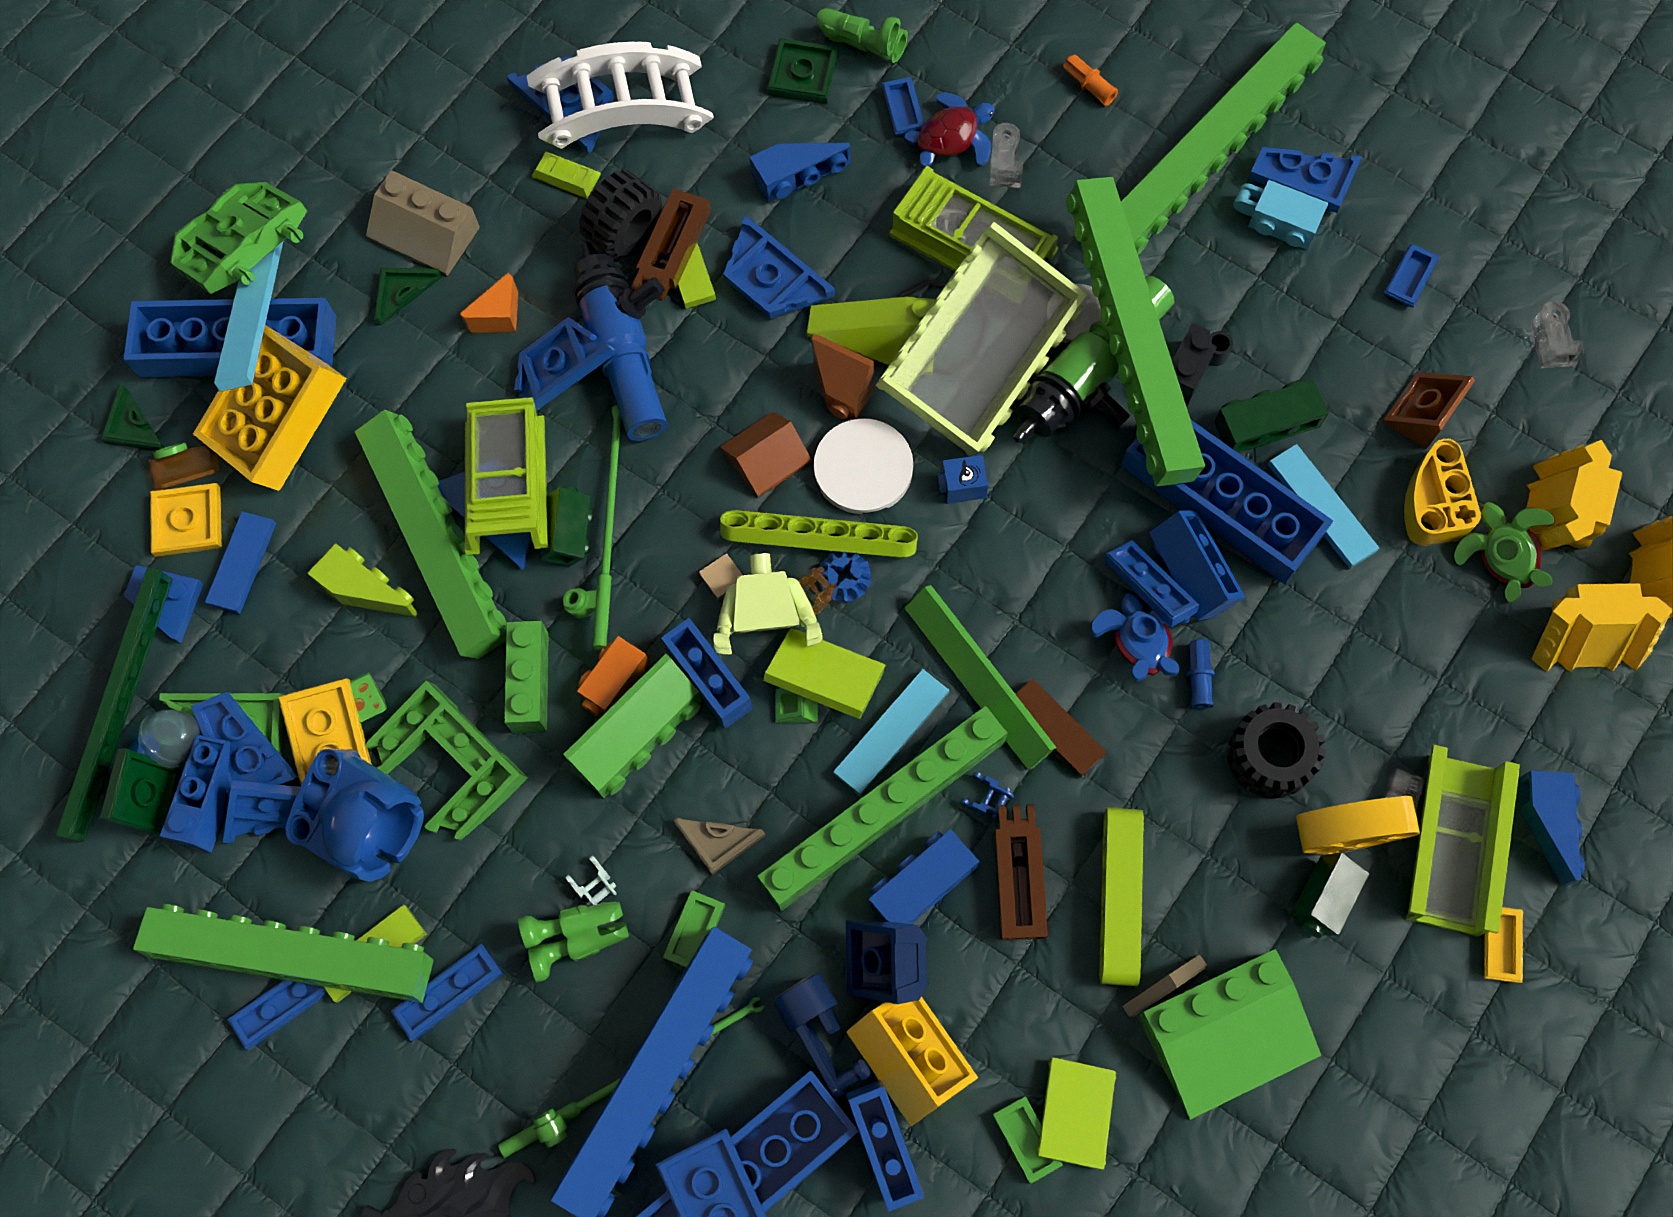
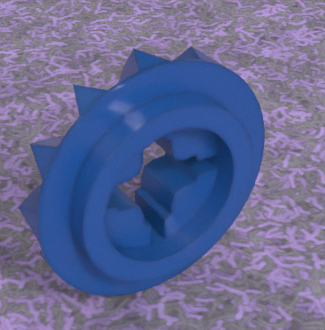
M830 552L828 557L820 562L817 580L821 591L828 598L837 602H851L863 596L868 590L871 582V571L868 561H865L858 553ZM850 565V576L854 580L845 578L837 586L838 574L835 570L844 571Z

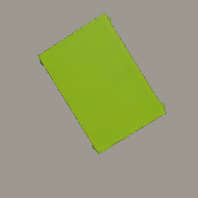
M1054 1057L1050 1059L1037 1157L1104 1170L1116 1071Z

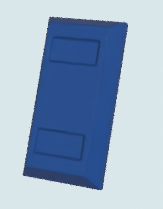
M907 77L881 83L895 136L905 135L909 131L920 132L924 125V120L912 78Z
M1410 243L1384 295L1413 308L1440 256Z

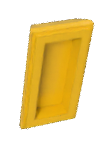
M1502 907L1499 933L1488 932L1485 934L1484 979L1522 983L1523 910Z

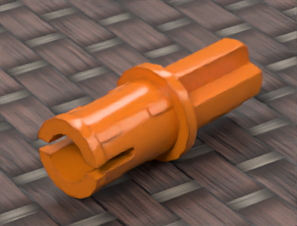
M1077 55L1069 56L1066 59L1063 69L1081 84L1083 91L1088 90L1104 106L1109 105L1116 98L1118 89L1101 77L1098 69L1093 70Z

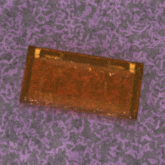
M206 444L149 461L155 491L220 472L217 455Z

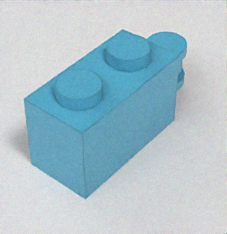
M1268 180L1264 189L1252 184H1243L1233 203V207L1237 211L1252 217L1248 227L1255 229L1260 234L1271 235L1286 241L1287 244L1293 247H1301L1308 250L1328 206V202Z

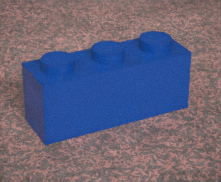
M1197 510L1178 511L1149 532L1154 541V549L1165 561L1170 571V577L1199 604L1197 613L1193 615L1197 621L1215 618L1245 598Z
M690 618L661 637L666 652L698 689L701 698L724 729L753 710L748 694Z
M951 829L944 835L940 831L934 834L924 844L926 850L917 858L913 854L907 857L897 867L900 873L890 881L886 877L883 878L870 890L873 896L869 898V905L883 922L913 924L978 867L979 860Z
M879 1080L846 1093L888 1212L923 1199L922 1189L882 1081Z

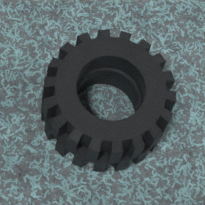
M626 169L615 171L598 184L587 199L579 219V231L583 237L613 259H622L634 252L652 232L661 212V196L632 172Z
M1273 702L1269 708L1264 704L1255 711H1250L1236 727L1228 743L1231 748L1227 751L1228 759H1233V763L1229 766L1232 774L1239 772L1241 775L1237 781L1241 785L1245 782L1251 785L1248 791L1256 794L1259 790L1263 791V797L1271 798L1274 794H1277L1278 798H1284L1289 793L1295 794L1301 790L1320 771L1323 765L1320 761L1325 757L1326 749L1320 748L1325 742L1323 734H1316L1320 727L1316 721L1311 724L1307 720L1309 714L1304 710L1298 714L1295 712L1296 706L1288 704L1285 709L1282 708L1281 702ZM1270 734L1284 739L1289 744L1293 753L1292 766L1277 767L1268 763L1259 751V736Z

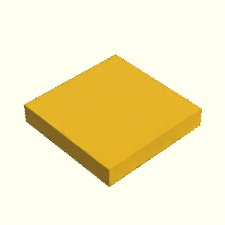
M217 483L150 491L151 553L155 557L222 548L220 486Z

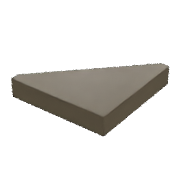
M681 818L674 820L676 826L712 875L766 836L762 829L756 830L713 822L684 820Z
M1201 955L1196 956L1122 1007L1129 1017L1136 1016L1206 969L1205 966L1207 964Z

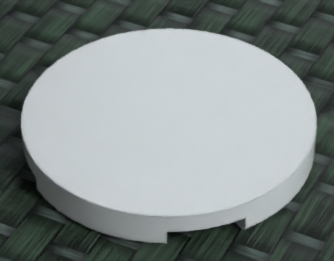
M854 419L839 424L823 437L815 453L814 473L821 493L831 504L843 511L863 515V513L882 510L886 507L890 508L904 496L912 480L913 457L907 441L895 428L878 420Z

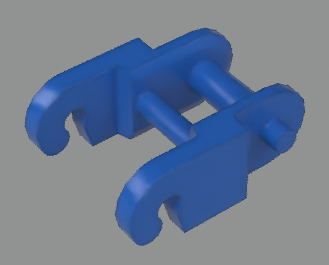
M974 772V779L989 786L986 797L980 804L975 802L969 803V800L962 798L960 803L983 816L988 812L992 814V818L997 819L998 805H1005L1007 798L1013 799L1014 795L1009 792V788L1005 787L1003 789L999 787V781L988 776L982 777L979 772ZM993 792L1000 795L995 808L988 805Z

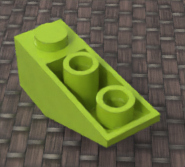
M335 543L308 572V575L322 589L341 604L416 617L418 614L411 605L414 601L412 596L399 586L394 590L387 585L388 577L376 567L369 570L362 565L365 561L364 558L351 547L345 551Z

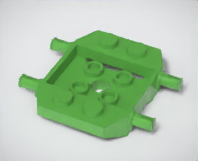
M267 182L234 184L226 192H223L207 212L194 218L182 229H179L178 232H175L170 263L178 273L210 294L235 283L237 280H240L245 285H250L251 283L248 280L254 281V274L249 271L286 238L295 243L300 242L297 238L303 239V232L297 228L307 210L301 201ZM206 244L224 255V257L220 259L201 246Z

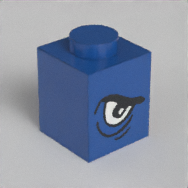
M983 455L943 460L942 473H937V484L939 493L945 492L947 504L987 497L988 481Z

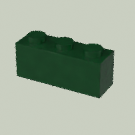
M1313 379L1302 383L1300 380H1296L1274 392L1264 390L1255 394L1251 399L1242 402L1239 400L1227 402L1220 408L1214 423L1223 443L1237 453H1242L1320 428L1329 412Z

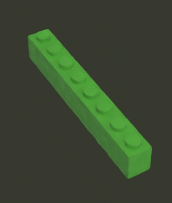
M384 409L355 431L356 436L460 656L480 659L506 641V619L497 610L491 598L493 596L492 590L483 581L478 571V561L473 555H466L465 535L461 528L455 524L451 515L452 508L449 502L442 497L437 486L439 484L438 479L426 464L424 459L426 457L425 452L416 443L411 433L413 430L411 423L405 416Z
M984 706L758 875L760 884L782 912L1005 743L1007 731L990 710Z
M162 904L161 909L146 908L133 947L134 951L153 959L423 1003L434 961L423 952L424 947L416 944L402 943V947L397 948L389 946V942L374 937H368L367 942L354 941L355 936L343 932H333L332 937L320 935V930L306 926H299L297 931L286 930V925L279 922L266 920L263 926L251 924V919L238 915H230L229 920L218 919V914L197 909L195 915L184 913L183 908L170 904Z

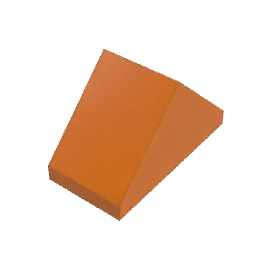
M509 273L460 313L466 328L471 333L516 332L519 292L513 277Z

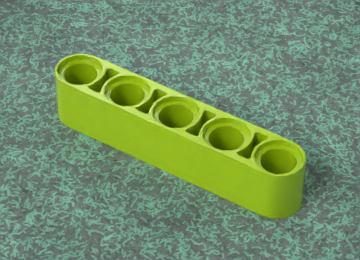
M1109 807L1105 809L1099 967L1101 984L1138 987L1140 981L1143 810Z

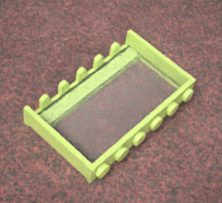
M993 222L983 231L875 386L887 392L966 451L967 455L971 456L979 451L983 453L995 438L991 433L996 426H1002L1012 414L1013 410L1009 407L1015 399L1020 400L1026 394L1028 387L1031 385L1027 381L1033 372L1038 374L1046 365L1049 358L1045 355L1051 346L1056 348L1065 337L1067 332L1063 329L1069 320L1074 322L1083 311L1084 306L1081 303L1087 293Z

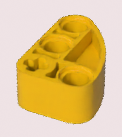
M1438 440L1420 462L1409 482L1405 497L1404 518L1407 534L1415 544L1427 546L1459 541L1468 535L1481 519V512L1463 451L1454 440ZM1437 455L1444 457L1447 463L1440 461ZM1446 486L1452 487L1457 494L1448 491ZM1421 521L1429 523L1433 530L1426 529Z
M1411 796L1342 804L1301 813L1296 816L1303 853L1321 855L1346 853L1420 834Z

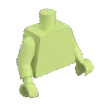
M770 554L750 555L751 575L737 576V583L731 584L726 590L719 614L717 633H714L713 638L715 652L719 654H732L729 636L732 635L733 630L735 634L797 628L800 627V624L806 629V646L820 643L823 637L819 622H817L812 606L799 581L795 578H787L785 571L772 572Z

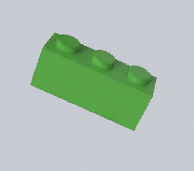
M542 621L507 622L505 724L512 733L547 732L549 633Z

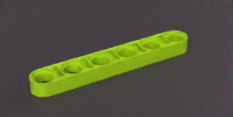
M739 510L727 511L720 517V535L729 541L890 557H909L915 554L917 550V532L905 526ZM896 541H905V542H908V543H900V542H896Z

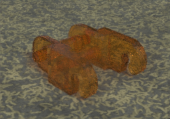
M823 567L813 568L811 574L805 575L799 580L803 590L810 586L817 596L814 600L815 604L812 606L815 615L820 613L832 600L831 595L835 593L834 590L837 587L835 583L830 585L822 575L824 572ZM816 580H818V582L824 588V590L821 593L814 585V582Z

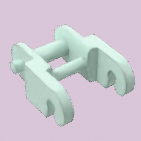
M592 855L589 859L599 870L596 879L586 887H579L570 875L565 877L583 900L586 897L589 899L588 906L597 905L609 893L617 894L614 891L615 883L609 884L607 882L610 876ZM602 880L606 887L594 897H591L588 891Z

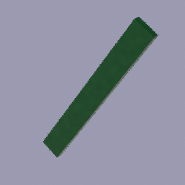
M147 567L56 836L80 842L86 840L173 581L170 576L159 569Z

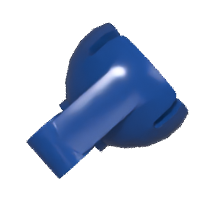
M323 749L315 757L292 805L285 830L286 836L292 844L304 846L350 878L371 882L383 878L391 872L389 862L378 858L377 854H381L396 863L401 862L409 854L419 836L424 813L420 806L421 801L413 789L361 759L355 750Z

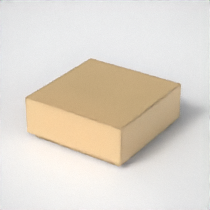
M727 553L699 571L700 576L718 601L725 597L726 590L731 584L737 583V576H743Z

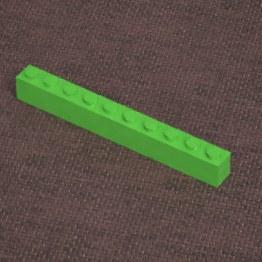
M1296 22L1121 201L1138 255L1148 244V238L1153 233L1158 235L1165 228L1169 221L1168 217L1173 212L1176 214L1181 212L1189 200L1188 197L1193 192L1199 193L1208 181V176L1213 171L1218 173L1228 160L1227 156L1232 151L1237 153L1243 147L1248 138L1247 135L1251 131L1256 133L1265 123L1266 116L1271 111L1277 112L1286 99L1285 96L1290 91L1295 93L1305 79L1304 76L1308 72L1313 74L1319 68L1324 59L1321 54L1326 42Z
M1113 177L1076 180L1070 194L1067 195L1066 207L1067 211L1073 216L1075 237L1077 241L1081 242L1084 252V266L1086 269H1089L1092 278V292L1098 298L1100 304L1102 324L1108 330L1110 351L1116 356L1119 366V380L1121 384H1124L1128 395V409L1134 415L1136 421L1137 439L1144 447L1147 471L1152 475L1156 487L1193 482L1205 468V463Z

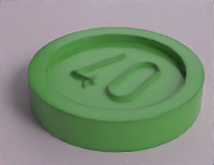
M182 442L152 453L155 459H159L188 448L186 443Z

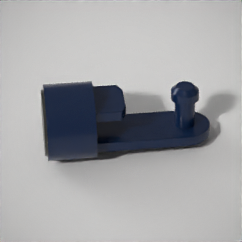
M815 973L777 995L773 1003L789 1032L797 1030L830 1091L840 1103L848 1100L846 1093L849 1092L847 1087L859 1079H867L870 1076L871 1070L867 1062L862 1059H857L853 1062V1066L841 1073L836 1068L811 1020L819 1017L829 1034L841 1029V1023L832 1009L838 1003L821 973Z

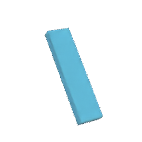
M1297 444L1270 460L1268 466L1285 487L1334 521L1324 534V537L1349 569L1379 550L1378 545Z
M922 669L834 770L833 774L857 795L861 796L947 697L950 690Z

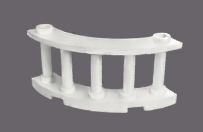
M618 42L596 45L577 50L578 56L562 62L560 57L551 60L527 75L528 86L547 95L552 120L551 125L538 133L539 139L561 149L579 138L612 127L632 124H657L675 127L692 134L714 118L712 112L695 106L689 76L702 67L700 57L667 45L666 50L652 48L649 42ZM625 72L647 73L653 99L631 100ZM612 74L618 102L595 106L590 78ZM661 76L677 81L682 102L666 100ZM578 83L583 110L564 118L559 92Z

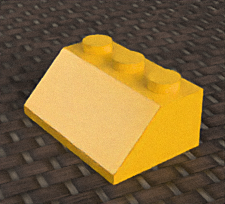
M922 996L920 1000L898 1005L885 1002L870 1011L846 1031L877 1079L882 1081L887 1093L910 1126L919 1122L978 1079V1076Z

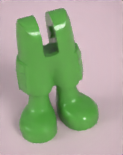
M825 8L817 14L819 28L833 42L845 43L864 52L870 51L892 63L897 62L901 58L906 48L908 32L900 28L899 18L888 17L882 23L879 30H874V27L869 25V19L849 15L834 9Z
M616 901L603 902L588 907L587 905H579L561 910L558 915L559 919L542 921L527 915L518 918L521 937L525 948H528L529 961L536 982L549 978L551 965L564 956L570 955L571 959L579 961L594 956L601 949L617 944L629 937V932L624 922L597 928L599 925L612 922L623 916L620 902ZM562 933L566 937V939L540 944L544 939Z

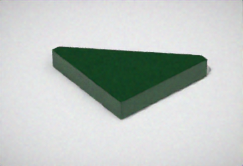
M381 267L374 314L376 325L384 324L440 280V270Z
M119 384L101 439L109 444L155 451L165 448L128 389L124 385Z

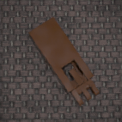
M672 189L636 266L637 276L633 282L632 291H635L653 277L658 278L659 284H662L665 288L663 294L656 298V300L663 301L669 288L676 290L711 213L710 201L708 199ZM659 255L669 257L668 261L660 260L659 268L654 267Z
M1026 804L1025 812L1027 818L1021 819L1020 805H1012V819L1006 818V806L998 805L999 829H996L994 832L1001 940L1046 939L1048 937L1041 829L1036 828L1034 804ZM1011 843L1013 846V858L1023 857L1022 843H1027L1028 867H1012Z

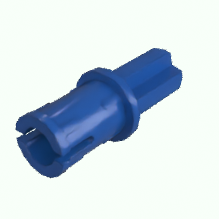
M1204 639L1192 640L1189 643L1190 671L1187 672V677L1191 680V708H1212V678L1215 676V672L1211 670L1210 642Z

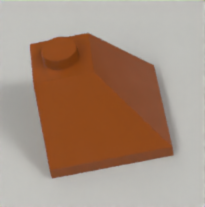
M814 334L812 337L813 367L826 408L840 419H857L874 391V361L818 334Z

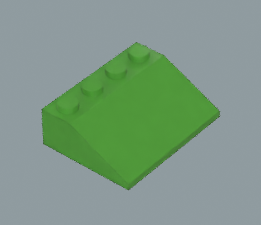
M1276 949L1154 1006L1137 1016L1189 1120L1321 1056L1295 985Z

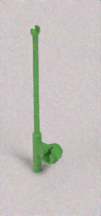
M618 405L612 407L614 420L601 574L598 576L597 590L570 589L563 597L564 609L575 618H585L591 615L592 612H595L592 648L595 650H602L607 645L612 580L609 573L622 418Z
M753 997L747 1006L714 1024L715 1028L710 1036L750 1013L761 1012L764 1009V1005L757 1008L753 1005L760 998ZM620 1078L577 1103L571 1102L556 1112L550 1109L533 1120V1125L498 1144L503 1157L510 1156L539 1139L540 1143L545 1142L547 1148L564 1140L568 1136L565 1132L567 1128L565 1123L579 1116L582 1110L610 1095Z

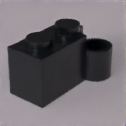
M1192 323L1172 363L1186 406L1191 401L1209 365L1220 366L1227 361L1233 346V340L1226 332L1216 331L1210 334L1209 330ZM1220 347L1223 351H1216V348Z

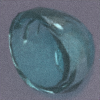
M160 710L142 720L137 734L142 750L152 760L162 766L176 768L186 764L196 735H202L195 716L178 710Z

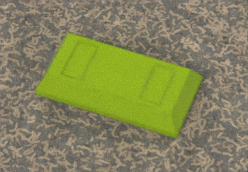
M545 151L532 174V178L588 199L601 173Z

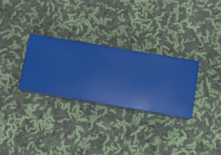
M241 512L205 600L208 606L237 614L241 613L277 524L273 519Z
M1132 540L1105 554L1104 562L1170 627L1197 613L1199 604Z
M480 944L427 984L423 1003L405 1000L392 1009L391 1013L409 1040L414 1042L504 975V973L486 947Z
M283 980L227 1020L244 1048L250 1050L327 996L328 992L322 986Z

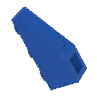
M849 143L776 144L750 156L751 174L769 203L777 198H785L792 191L805 185H813L820 178L828 174L844 170L851 164V146Z
M196 735L160 837L181 846L212 853L224 819L230 754L229 741Z
M1531 770L1518 778L1520 814L1562 886L1572 885L1581 881V876L1585 869L1584 858L1579 852L1582 823L1577 819L1580 789L1575 784V773Z

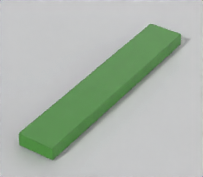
M931 585L924 587L905 607L906 611L982 709L986 706L1007 731L1006 742L1028 770L1036 767L1057 747Z

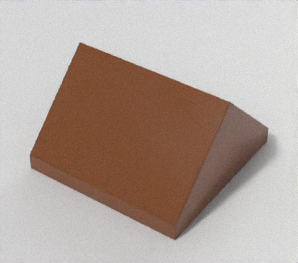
M1417 372L1384 418V422L1392 429L1427 450L1475 380L1473 376Z
M774 411L720 446V450L757 498L812 462L791 421Z

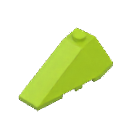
M898 297L811 305L807 336L812 338L814 334H818L849 350L862 354V356L870 360L874 359L890 365L936 299ZM934 358L922 375L932 376Z

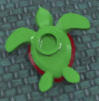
M1486 502L1482 509V519L1485 526L1489 528V531L1486 534L1470 533L1464 536L1454 553L1456 563L1463 565L1475 552L1481 551L1483 564L1494 577L1507 584L1505 598L1509 602H1514L1521 595V588H1529L1533 583L1539 587L1552 585V577L1540 570L1541 547L1529 528L1538 525H1551L1554 523L1553 516L1549 511L1543 509L1525 508L1516 514L1512 522H1506V516L1502 509L1496 504Z

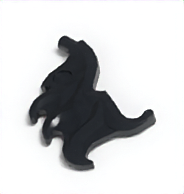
M456 1149L444 1150L432 1161L427 1179L423 1178V1173L417 1171L405 1182L396 1204L390 1210H384L383 1212L367 1205L361 1217H510V1201L515 1186L524 1179L532 1184L536 1180L531 1169L522 1163L511 1162L505 1163L496 1169H483L481 1162L489 1157L488 1153L471 1155L461 1163L452 1166L449 1159L457 1151Z

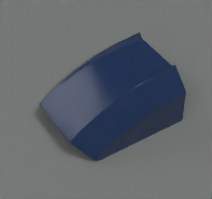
M846 920L847 994L897 1005L920 1000L929 985L926 962V941L928 937L918 925Z

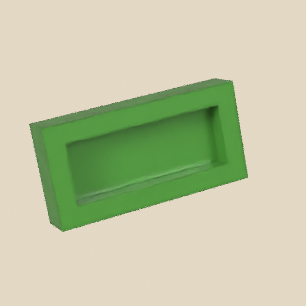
M691 890L663 958L686 968L708 930L712 927H717L725 908V903Z
M1026 1096L992 1115L1029 1184L1063 1166L1060 1161L1037 1157L1041 1124Z

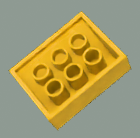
M265 325L252 385L218 391L193 435L251 482L280 491L347 378L327 363Z

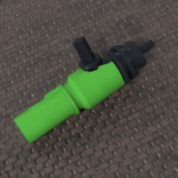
M1145 276L1158 319L1160 320L1174 305V296L1168 286L1160 279L1153 276ZM1102 321L1093 323L1090 326L1089 332L1080 333L1028 387L1026 399L1017 409L1020 418L1024 422L1013 435V439L1017 443H1021L1033 432L1043 437H1049L1057 428L1068 426L1073 419L1080 416V404H1083L1088 412L1094 407L1116 429H1119L1131 416L1108 394L1112 388L1108 384L1118 374L1119 366L1116 356L1110 351V337L1107 327L1102 324Z

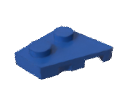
M135 566L124 596L133 605L135 604L147 567ZM164 572L173 581L157 626L172 640L181 644L203 583L199 579Z
M232 780L223 843L235 842L236 836L253 831L258 836L269 833L276 828L284 829L300 787Z

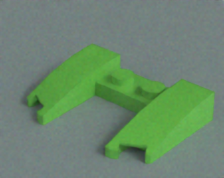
M425 681L365 745L368 749L377 747L382 765L376 768L388 774L425 740L432 736L472 777L424 827L436 833L440 826L456 830L454 838L462 840L502 805L528 777L504 753H501L435 684Z

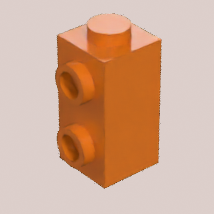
M619 636L613 643L609 642L606 648L602 649L598 664L592 671H586L578 683L579 689L577 692L583 701L581 706L596 717L600 713L604 715L640 679L650 665L648 657L644 652Z

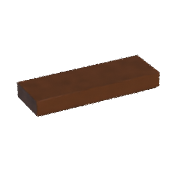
M1033 678L1016 693V696L1057 747L1053 751L1080 778L1106 755L1107 752Z

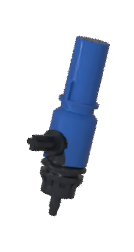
M585 242L582 245L584 258L574 267L576 282L573 289L585 328L616 349L617 353L602 363L601 369L603 375L610 380L628 438L636 441L654 438L665 431L668 425L651 376L650 357L645 350L648 343L640 318L646 313L645 306L661 296L665 288L662 284H659L658 278L653 277L638 289L632 291L624 272L616 268L613 258L606 254H596L592 243Z

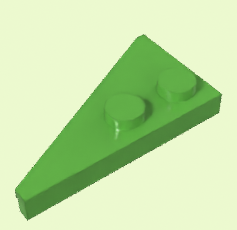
M160 693L159 700L163 701L168 707L196 720L191 706L222 693ZM229 693L282 756L284 718L278 697L284 696V694Z

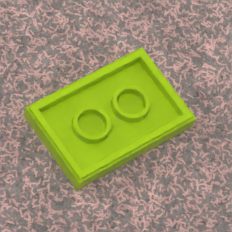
M790 628L767 668L763 681L861 719L884 673L886 665L824 640L820 643L806 646V633Z

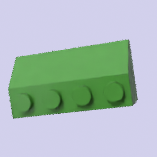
M665 654L563 755L574 771L603 799L609 793L614 795L626 783L625 777L634 768L639 770L650 760V752L659 743L664 745L676 733L674 728L683 719L688 721L699 711L701 707L699 703L702 701L700 693L673 660Z

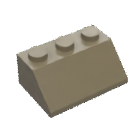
M391 170L374 194L366 237L368 240L430 269H439L442 275L448 277L480 226L472 207Z

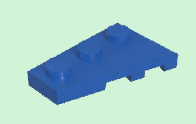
M1262 147L1251 170L1249 179L1264 185L1267 184L1268 180L1287 186L1328 202L1326 209L1337 213L1362 156L1351 155L1350 159L1335 158L1332 153H1321L1320 156L1304 155L1301 150Z
M229 692L191 706L203 736L230 742L226 787L228 798L232 780L280 785L298 777Z

